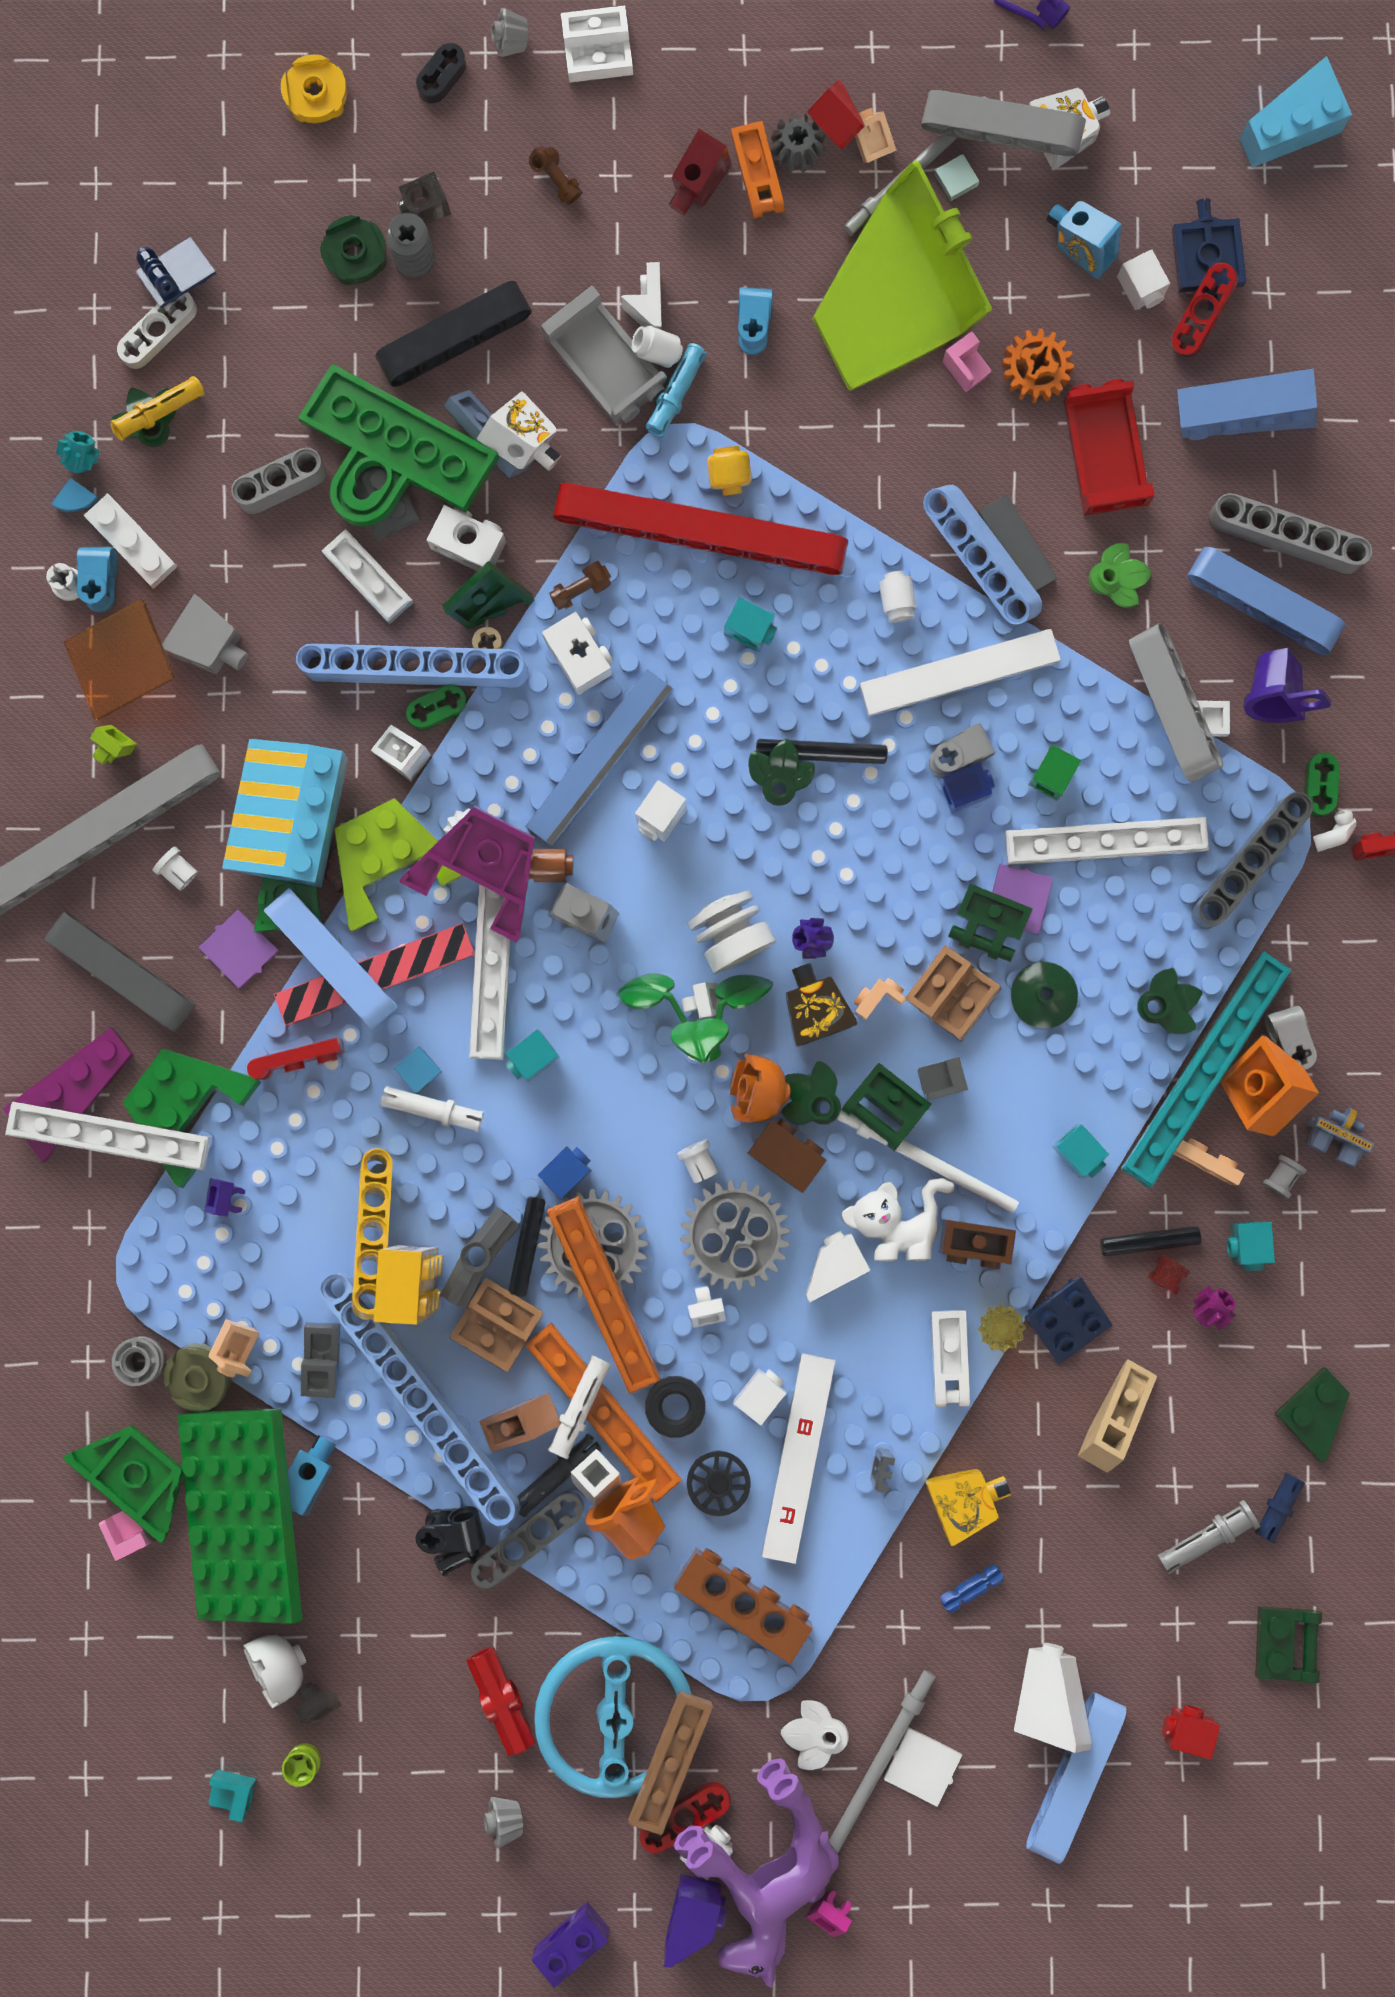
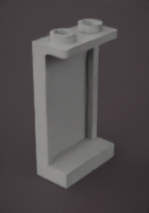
M593 285L541 325L545 341L615 426L619 425L622 421L627 423L634 419L640 412L639 408L648 401L651 403L655 402L659 394L664 393L667 387V376L663 371L658 372L651 362L639 358L637 353L632 351V339L601 303L600 294Z

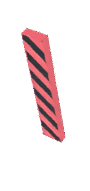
M461 923L358 963L385 990L475 956V952L465 925ZM323 976L274 994L285 1026L348 1004Z

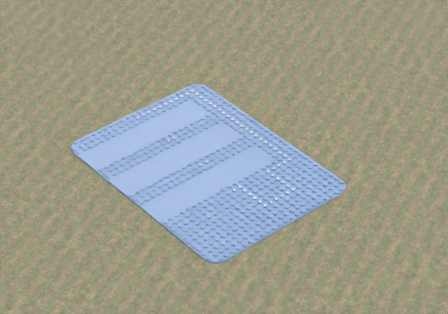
M696 423L670 424L664 437L660 438L648 433L628 452L605 490L845 537L849 542L843 573L841 575H827L580 527L534 598L535 601L530 604L502 648L515 650L522 656L528 667L529 674L527 680L519 687L478 686L468 700L465 709L459 714L401 804L438 841L446 834L443 829L448 825L447 818L454 817L456 810L464 812L476 806L534 836L533 851L534 849H567V855H573L574 873L573 876H567V882H534V879H529L520 938L517 943L512 940L510 943L504 1060L469 1058L475 956L383 990L398 1007L373 1030L349 1004L285 1026L275 1000L230 1070L248 1075L247 1065L255 1058L333 1038L342 1039L345 1053L337 1054V1061L318 1065L317 1060L304 1063L305 1069L285 1073L283 1068L273 1071L270 1078L260 1080V1085L244 1106L237 1104L219 1089L216 1091L190 1131V1134L211 1137L205 1171L197 1170L186 1186L180 1188L174 1184L165 1170L125 1232L116 1255V1284L126 1307L144 1325L180 1348L193 1343L206 1344L213 1347L226 1319L257 1330L260 1334L245 1362V1365L252 1372L249 1377L237 1374L235 1378H232L234 1383L273 1408L281 1409L284 1415L315 1435L335 1443V1448L430 1509H452L464 1506L476 1507L486 1537L485 1544L491 1548L559 1494L566 1491L577 1493L584 1503L581 1518L521 1565V1567L629 1637L646 1641L660 1648L673 1659L682 1671L713 1691L740 1702L768 1701L790 1691L810 1670L1021 1327L1025 1320L1024 1317L1029 1313L1028 1310L1032 1309L1301 871L1311 846V830L1309 817L1224 922L1209 929L1197 926L1191 916L1194 904L1281 799L1295 792L1284 780L1212 736L1221 755L1223 767L1191 783L1184 775L1152 698L1056 639L1055 642L1061 659L1059 663L868 717L859 687L860 683L1041 632V630L1028 622L1019 625L1009 623L1004 619L993 602L985 595L723 434ZM740 446V451H745L749 454L752 481L749 485L742 487L741 494L723 496L722 490H715L710 487L707 459L709 456L714 455L713 449ZM596 561H599L602 566H606L611 575L610 581L612 585L597 594L591 588L571 599L572 607L566 610L565 608L561 610L556 608L549 595V592L554 590V586L561 583L565 588L585 577L582 570ZM904 571V575L912 577L917 609L914 610L915 618L891 623L888 621V615H884L879 582L885 579L884 575L887 573ZM739 597L775 614L773 625L778 627L770 645L764 643L760 652L724 635V626ZM574 612H577L581 620L587 617L596 632V635L592 637L598 648L604 645L614 661L610 665L612 675L580 695L573 688L542 635L544 630ZM579 646L574 648L575 654H579L581 658L586 656L585 650L580 649ZM515 662L509 663L504 668V674H514L518 670L519 664ZM646 669H649L674 688V691L552 848L525 827L642 674ZM981 723L996 754L950 777L941 778L934 775L929 768V758L941 743ZM758 739L886 745L888 749V757L885 764L799 760V762L814 763L813 780L806 788L796 791L794 798L788 804L782 806L773 805L765 799L762 786L751 779L748 766L749 756L752 751H756ZM1053 745L1082 760L1063 795L1057 801L1028 785L1049 748ZM942 755L939 759L941 764L946 762L950 764L953 761L950 756L945 758ZM657 780L686 798L687 810L665 842L659 838L653 842L638 831L639 827L635 817V812ZM781 782L773 786L775 795H783L786 791L785 785ZM1288 802L1287 809L1290 815L1299 817V806L1294 802ZM1206 817L1209 845L1207 852L1007 865L1005 831ZM1268 827L1266 830L1267 838L1273 843H1278V831ZM1247 853L1245 856L1246 864L1253 869H1257L1258 858L1252 853ZM413 863L365 888L379 917L378 921L352 933L348 926L343 894L324 926L357 962L461 923L465 925L475 952L479 884L466 877H462L441 887L436 877L427 896L399 883L401 877L415 864ZM999 864L1022 870L1029 868L1030 872L1053 878L1039 934L1024 931L1020 941L1007 936L1004 945L1016 950L1011 962L1001 958L994 960L987 957L988 953L971 946L967 949L960 946L959 941L948 937L953 925L965 929L969 920L957 916V913L970 883L992 892ZM1226 878L1224 881L1225 890L1235 895L1238 890L1237 883L1230 878ZM570 884L611 904L620 913L606 943L548 916L563 885ZM750 890L753 900L744 905L742 909L758 905L759 912L748 921L751 925L766 921L776 939V943L742 963L714 974L704 953L714 946L715 943L713 939L697 943L695 937L705 931L707 927L691 931L688 921L697 916L704 907L730 894L733 895ZM1205 904L1203 907L1204 916L1214 921L1217 917L1215 907ZM823 918V926L832 928L834 943L831 949L826 951V957L803 959V951L794 948L792 934L794 929L800 926L801 919ZM981 925L978 926L976 931L977 935L992 941L997 933ZM944 945L968 960L974 968L998 983L1002 988L962 1042L906 1000L899 1006L884 995L865 1021L854 1014L858 1008L853 1003L864 987L871 990L879 978L884 982L889 978L904 989L902 995L906 997ZM303 956L281 991L322 975ZM1051 962L1060 965L1075 980L1078 989L1077 1006L1071 1017L1059 1026L1048 1029L1032 1027L1023 1022L1013 1009L1011 1003L1013 981L1021 970L1033 963ZM811 963L817 981L830 976L833 978L858 1024L855 1027L796 1048L785 994L798 988L792 969ZM1174 968L1178 978L1177 984H1190L1202 990V996L1198 1003L1187 1012L1196 1024V1029L1189 1033H1168L1159 1023H1148L1138 1014L1137 1002L1140 996L1149 991L1151 979L1162 970ZM646 974L666 975L675 982V987L670 993L675 997L687 1021L695 1022L696 1020L702 1021L708 1018H699L698 1011L684 1012L681 999L695 996L693 985L704 982H716L718 985L723 980L735 975H755L773 981L772 989L754 1004L740 1009H733L728 1005L724 1007L722 1021L727 1023L729 1034L724 1042L720 1044V1057L705 1064L689 1057L673 1044L671 1032L677 1025L681 1024V1021L668 1000L663 999L661 1003L651 1008L634 1009L624 1005L616 995L622 986L636 977ZM1043 988L1040 996L1043 1000L1048 1001L1052 997V992L1048 988ZM1150 1001L1148 1009L1152 1013H1157L1159 1005L1155 1001ZM539 1029L560 1058L529 1082L523 1076L517 1080L506 1066L510 1059L505 1053ZM420 1046L440 1068L442 1073L417 1095L443 1102L452 1100L456 1101L458 1106L484 1111L483 1123L480 1122V1131L475 1132L474 1130L452 1124L446 1127L441 1124V1121L388 1107H381L382 1095L386 1096V1093H384L386 1086L416 1094L394 1068ZM745 1054L762 1056L778 1064L785 1076L793 1073L811 1076L815 1064L821 1061L827 1064L836 1075L838 1085L835 1095L843 1107L878 1062L924 1097L917 1070L921 1067L959 1057L968 1090L928 1100L932 1105L904 1140L1019 1201L1016 1210L1012 1214L953 1182L955 1186L953 1192L950 1194L936 1192L934 1195L938 1206L937 1222L939 1229L932 1243L931 1259L926 1261H905V1252L899 1251L897 1260L886 1262L874 1261V1251L877 1246L883 1244L882 1240L866 1238L857 1229L846 1225L842 1219V1211L850 1206H855L857 1201L868 1193L877 1191L883 1183L891 1182L898 1192V1203L902 1211L901 1221H909L924 1212L921 1190L928 1181L940 1178L949 1179L897 1151L894 1152L871 1137L867 1140L856 1134V1129L837 1119L825 1125L814 1121L804 1125L790 1122L781 1113L783 1108L792 1101L790 1097L788 1102L783 1104L779 1113L772 1119L762 1123L737 1121L733 1117L730 1106H737L736 1095H730V1088L738 1061L746 1060ZM865 1097L860 1101V1104L897 1132L901 1126ZM824 1101L820 1104V1111L822 1114L828 1113L830 1105L827 1101ZM782 1119L797 1130L793 1135L803 1143L810 1139L824 1149L821 1156L827 1159V1161L804 1193L795 1189L747 1154L770 1120L778 1123ZM1077 1124H1082L1110 1154L1103 1160L1106 1166L1092 1178L1089 1175L1078 1177L1052 1148L1056 1142ZM707 1139L710 1145L708 1151L718 1173L704 1180L703 1178L701 1182L694 1183L684 1161L679 1160L677 1153L692 1144ZM566 1146L572 1151L578 1147L591 1160L587 1166L592 1170L567 1195L568 1198H575L577 1192L581 1191L584 1198L589 1199L590 1190L595 1189L597 1198L601 1199L602 1194L606 1190L609 1191V1201L613 1202L620 1195L622 1197L620 1207L624 1208L629 1204L633 1205L628 1213L630 1217L641 1215V1218L635 1225L636 1228L646 1227L647 1231L639 1235L640 1240L649 1242V1245L639 1248V1252L647 1255V1259L636 1261V1264L642 1268V1271L639 1273L631 1270L630 1275L634 1280L632 1284L625 1280L621 1281L623 1294L661 1379L668 1376H682L692 1380L701 1389L705 1398V1415L701 1425L693 1433L682 1438H669L659 1434L649 1424L645 1414V1400L649 1390L655 1384L629 1394L585 1295L579 1299L578 1288L575 1287L568 1294L565 1293L567 1283L563 1281L555 1286L554 1282L558 1274L556 1272L551 1274L545 1273L551 1266V1262L540 1261V1258L548 1254L547 1249L539 1248L538 1244L547 1242L548 1237L540 1233L527 1294L519 1298L544 1312L527 1342L552 1322L587 1365L591 1355L612 1364L602 1383L682 1478V1481L658 1502L655 1503L652 1498L650 1499L665 1524V1528L648 1555L632 1560L626 1559L600 1532H594L589 1529L585 1518L593 1504L572 1483V1476L530 1511L526 1517H522L518 1513L511 1522L504 1526L491 1524L325 1303L319 1290L320 1283L325 1276L332 1273H346L353 1277L360 1168L363 1156L369 1150L383 1149L392 1158L388 1247L396 1245L439 1247L438 1255H443L444 1260L442 1276L436 1277V1289H441V1292L460 1258L461 1250L470 1242L497 1207L509 1214L522 1226L528 1197L543 1198L546 1203L540 1230L550 1229L551 1225L545 1221V1217L548 1216L547 1210L554 1205L563 1203L564 1199H560L537 1175ZM371 1161L367 1164V1168L372 1173L380 1174L385 1171V1166L380 1161ZM210 1178L234 1183L233 1186L245 1190V1194L237 1193L231 1197V1204L241 1207L242 1212H229L228 1217L204 1212ZM729 1180L733 1181L735 1189L740 1188L743 1180L747 1182L748 1191H752L757 1184L760 1185L758 1195L761 1197L768 1192L772 1193L768 1203L772 1205L780 1202L781 1206L775 1211L776 1215H787V1218L780 1223V1227L790 1229L789 1233L781 1235V1239L787 1241L790 1245L788 1247H779V1252L786 1257L785 1260L775 1258L773 1261L778 1271L775 1272L767 1268L765 1273L768 1280L764 1281L757 1275L754 1277L755 1287L753 1288L748 1280H743L741 1290L737 1289L735 1281H731L729 1287L725 1290L723 1279L720 1278L713 1286L710 1285L712 1276L710 1273H707L702 1278L698 1277L702 1267L699 1264L690 1268L689 1264L695 1258L694 1255H683V1251L690 1247V1243L680 1241V1237L689 1235V1230L682 1228L681 1223H691L692 1220L685 1211L697 1210L692 1201L693 1198L703 1202L705 1200L703 1189L708 1190L713 1195L716 1193L715 1183L718 1182L722 1189L726 1190ZM373 1193L365 1197L366 1203L371 1207H379L383 1204V1199L378 1194ZM730 1202L720 1204L717 1209L719 1219L729 1222L736 1217L737 1210L735 1205ZM744 1207L736 1227L726 1230L725 1234L730 1238L720 1258L722 1263L727 1261L735 1241H743L744 1235L741 1234V1228L750 1212L749 1207ZM754 1217L748 1223V1231L753 1236H761L767 1230V1222L762 1217ZM943 1219L1016 1230L1011 1265L1001 1263L1000 1269L981 1267V1260L967 1258V1264L946 1261L947 1255L939 1253ZM611 1222L606 1225L605 1236L608 1240L616 1242L622 1239L624 1230L619 1223ZM521 1226L493 1259L478 1288L486 1277L504 1289H509ZM367 1227L363 1231V1235L367 1240L377 1241L381 1238V1232L375 1227ZM839 1231H842L843 1235L852 1234L870 1271L809 1302L805 1293L819 1248L825 1246L823 1240ZM710 1233L703 1238L702 1244L705 1250L713 1253L722 1247V1239L718 1234ZM601 1244L603 1250L616 1254L623 1253V1249L620 1247ZM476 1246L469 1251V1260L473 1265L480 1266L485 1262L486 1254L482 1248ZM740 1248L734 1253L733 1260L736 1265L746 1267L752 1262L753 1254L747 1248ZM564 1252V1260L568 1265H570V1262ZM606 1256L614 1272L615 1262L610 1256ZM368 1260L361 1264V1269L365 1274L375 1275L377 1273L378 1264L376 1262ZM336 1279L331 1286L333 1295L338 1298L345 1292V1285L340 1279ZM708 1286L711 1300L722 1299L726 1321L693 1328L688 1305L698 1303L695 1289ZM366 1294L375 1306V1297L373 1295ZM442 1296L440 1309L436 1310L433 1316L417 1325L388 1323L516 1496L558 1461V1455L550 1452L548 1448L559 1426L533 1440L492 1453L479 1423L484 1418L546 1393H549L552 1403L556 1407L558 1417L560 1418L561 1414L565 1415L571 1400L525 1345L508 1373L502 1371L449 1338L466 1309L449 1302ZM352 1310V1320L356 1324L361 1325L364 1320L357 1317ZM965 1310L970 1406L959 1407L958 1403L946 1404V1407L935 1408L931 1311ZM306 1322L340 1324L339 1366L335 1398L301 1396V1363L304 1359V1326ZM376 1333L372 1338V1346L378 1352H382L385 1349L386 1340L383 1335ZM801 1353L835 1359L836 1361L796 1564L764 1558L762 1557V1551ZM397 1360L393 1363L392 1373L396 1378L403 1379L407 1372L406 1366L403 1362ZM758 1369L764 1373L770 1369L785 1381L781 1387L786 1390V1395L760 1426L734 1405V1399ZM958 1380L945 1381L946 1390H957ZM416 1388L413 1391L412 1400L417 1406L423 1407L427 1402V1395L424 1390ZM671 1394L664 1399L662 1410L667 1418L679 1420L687 1414L689 1404L684 1396ZM436 1416L432 1422L433 1428L437 1433L445 1434L448 1423L442 1416ZM585 1419L583 1424L586 1427L583 1432H579L573 1447L589 1433L594 1437V1440L585 1450L597 1441L602 1448L600 1453L620 1473L621 1484L634 1479L635 1477L588 1420ZM456 1444L453 1448V1455L458 1461L464 1462L469 1456L468 1449L463 1444ZM878 1448L890 1450L895 1457L894 1466L888 1464L892 1471L891 1479H886L890 1486L888 1493L876 1491L870 1480L874 1457ZM716 1450L726 1451L737 1456L748 1469L751 1482L750 1492L745 1503L737 1511L725 1516H712L702 1512L693 1504L687 1491V1475L692 1464L700 1456ZM715 1457L706 1459L702 1463L713 1469ZM719 1457L718 1469L725 1470L728 1458ZM732 1461L729 1473L742 1471L738 1464ZM699 1466L694 1474L702 1478H706L708 1474ZM476 1472L473 1477L475 1485L480 1489H487L489 1486L488 1476L484 1472ZM744 1476L732 1478V1484H745ZM692 1479L693 1492L704 1485ZM705 1490L696 1498L703 1504L710 1494ZM731 1490L737 1502L743 1495L744 1490ZM728 1495L721 1497L725 1509L733 1506ZM716 1498L707 1506L709 1509L720 1510ZM502 1499L495 1501V1512L502 1517L509 1516V1504ZM564 1499L561 1501L562 1509L557 1514L553 1515L552 1509L546 1513L555 1519L557 1527L560 1528L563 1524L558 1521L559 1518L566 1513H569L571 1516L575 1515L574 1508L577 1505L576 1502L568 1503ZM537 1520L532 1524L531 1529L535 1537L542 1539L550 1535L551 1527L547 1521ZM511 1541L505 1545V1554L509 1559L518 1560L523 1556L524 1548L519 1542ZM695 1548L702 1552L705 1548L712 1550L723 1559L721 1564L730 1570H733L734 1567L740 1568L752 1577L750 1580L752 1584L762 1589L763 1585L771 1588L781 1596L780 1602L789 1608L792 1604H795L810 1615L808 1620L812 1622L813 1629L791 1664L674 1589L675 1580ZM712 1576L706 1582L708 1589L715 1592L722 1590L726 1584L725 1580L720 1576ZM741 1595L736 1599L735 1605L741 1610H748L754 1605L755 1601L749 1595ZM773 1613L765 1618L764 1623L767 1627L776 1629L782 1625L784 1619L781 1615Z

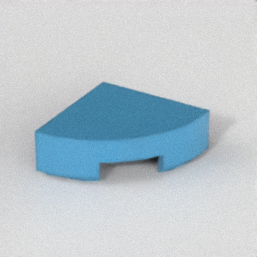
M70 478L51 505L62 512L70 513L83 509L87 510L93 507L100 499Z

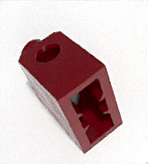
M698 129L672 175V181L677 190L669 202V206L681 215H685L693 202L702 207L707 203L732 166L726 145L703 130Z

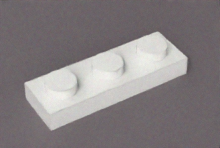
M108 493L84 515L153 589L177 568V565Z

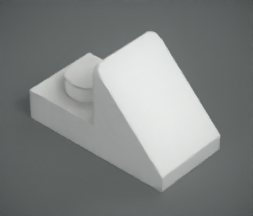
M660 262L646 263L647 275H640L641 295L621 296L622 308L641 326L645 328L653 326L662 330Z

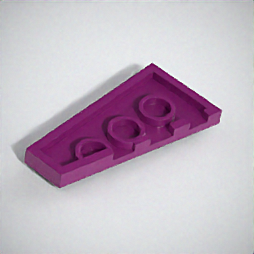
M109 1028L12 1102L79 1114L87 1113L94 1104L95 1099L104 1088L110 1085L134 1054L116 1030ZM12 1102L3 1108L8 1117ZM25 1139L41 1162H47L52 1156L54 1149L58 1146V1144Z

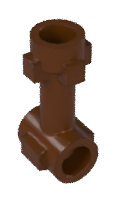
M541 146L535 148L529 156L531 169L535 172L545 170L559 188L557 191L558 198L562 202L565 201L567 205L574 203L583 192L578 187L580 185L575 178L568 180L557 166L559 163L557 150L553 147L544 148Z
M596 561L582 570L585 577L565 588L561 583L554 586V590L549 592V595L558 610L565 608L566 610L572 607L571 599L591 588L597 594L612 585L610 581L611 575L606 566H602L599 561Z

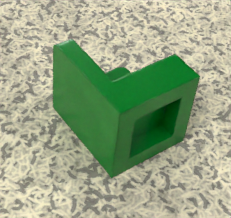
M1053 745L1049 748L1028 785L1057 801L1063 795L1082 760Z

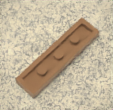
M679 1691L628 1818L630 1825L660 1835L663 1834L712 1711L713 1705L711 1701Z

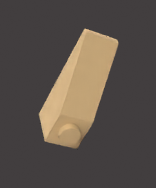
M1129 1359L1125 1361L1089 1427L1078 1454L1080 1458L1107 1473L1124 1460L1157 1375Z

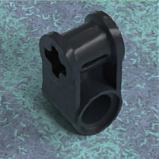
M473 1506L434 1509L430 1511L426 1516L425 1526H422L415 1536L417 1546L428 1554L473 1552L486 1543L478 1510Z

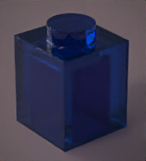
M981 763L946 775L939 782L951 813L989 799L993 794L991 789L995 788L991 773L988 769L983 770Z

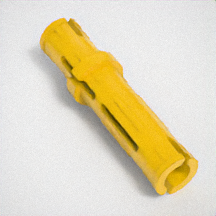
M192 376L145 404L142 402L137 403L133 406L132 411L116 420L110 421L111 429L120 441L125 440V438L143 428L150 429L155 425V421L178 410L198 397L204 396L203 386L195 376Z

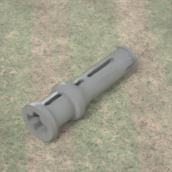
M1244 1500L1240 1501L1239 1507L1223 1516L1219 1514L1214 1516L1215 1519L1212 1520V1524L1179 1542L1172 1548L1158 1554L1168 1574L1170 1575L1183 1565L1195 1560L1224 1542L1226 1544L1234 1543L1235 1537L1252 1527L1254 1529L1260 1528L1256 1517Z

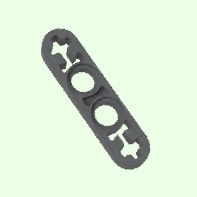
M572 1491L559 1494L494 1545L474 1563L471 1570V1578L474 1584L483 1589H490L496 1586L581 1518L584 1510L582 1498ZM564 1499L568 1503L576 1502L577 1505L574 1508L575 1515L571 1516L569 1513H566L559 1518L558 1521L563 1524L560 1528L557 1527L555 1519L546 1513L552 1509L553 1515L557 1514L562 1509L561 1501ZM537 1520L547 1521L551 1527L550 1535L542 1539L535 1537L531 1529L532 1524ZM511 1541L519 1542L524 1548L523 1556L518 1560L509 1559L504 1550L507 1543ZM497 1552L501 1562L509 1568L504 1570L501 1564L492 1574L494 1579L491 1580L489 1577L482 1579L479 1576L482 1570L480 1565L484 1564L486 1567H489L495 1563L497 1558L492 1554Z

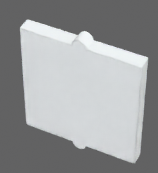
M908 1727L898 1748L893 1753V1758L883 1779L938 1807L948 1784L953 1783L952 1776L962 1757V1753Z

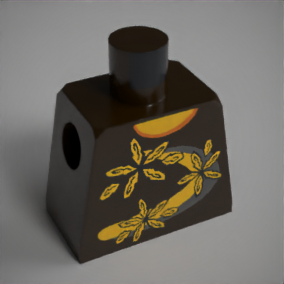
M811 963L792 969L798 988L786 992L785 995L796 1048L855 1027L858 1024L831 976L817 981Z

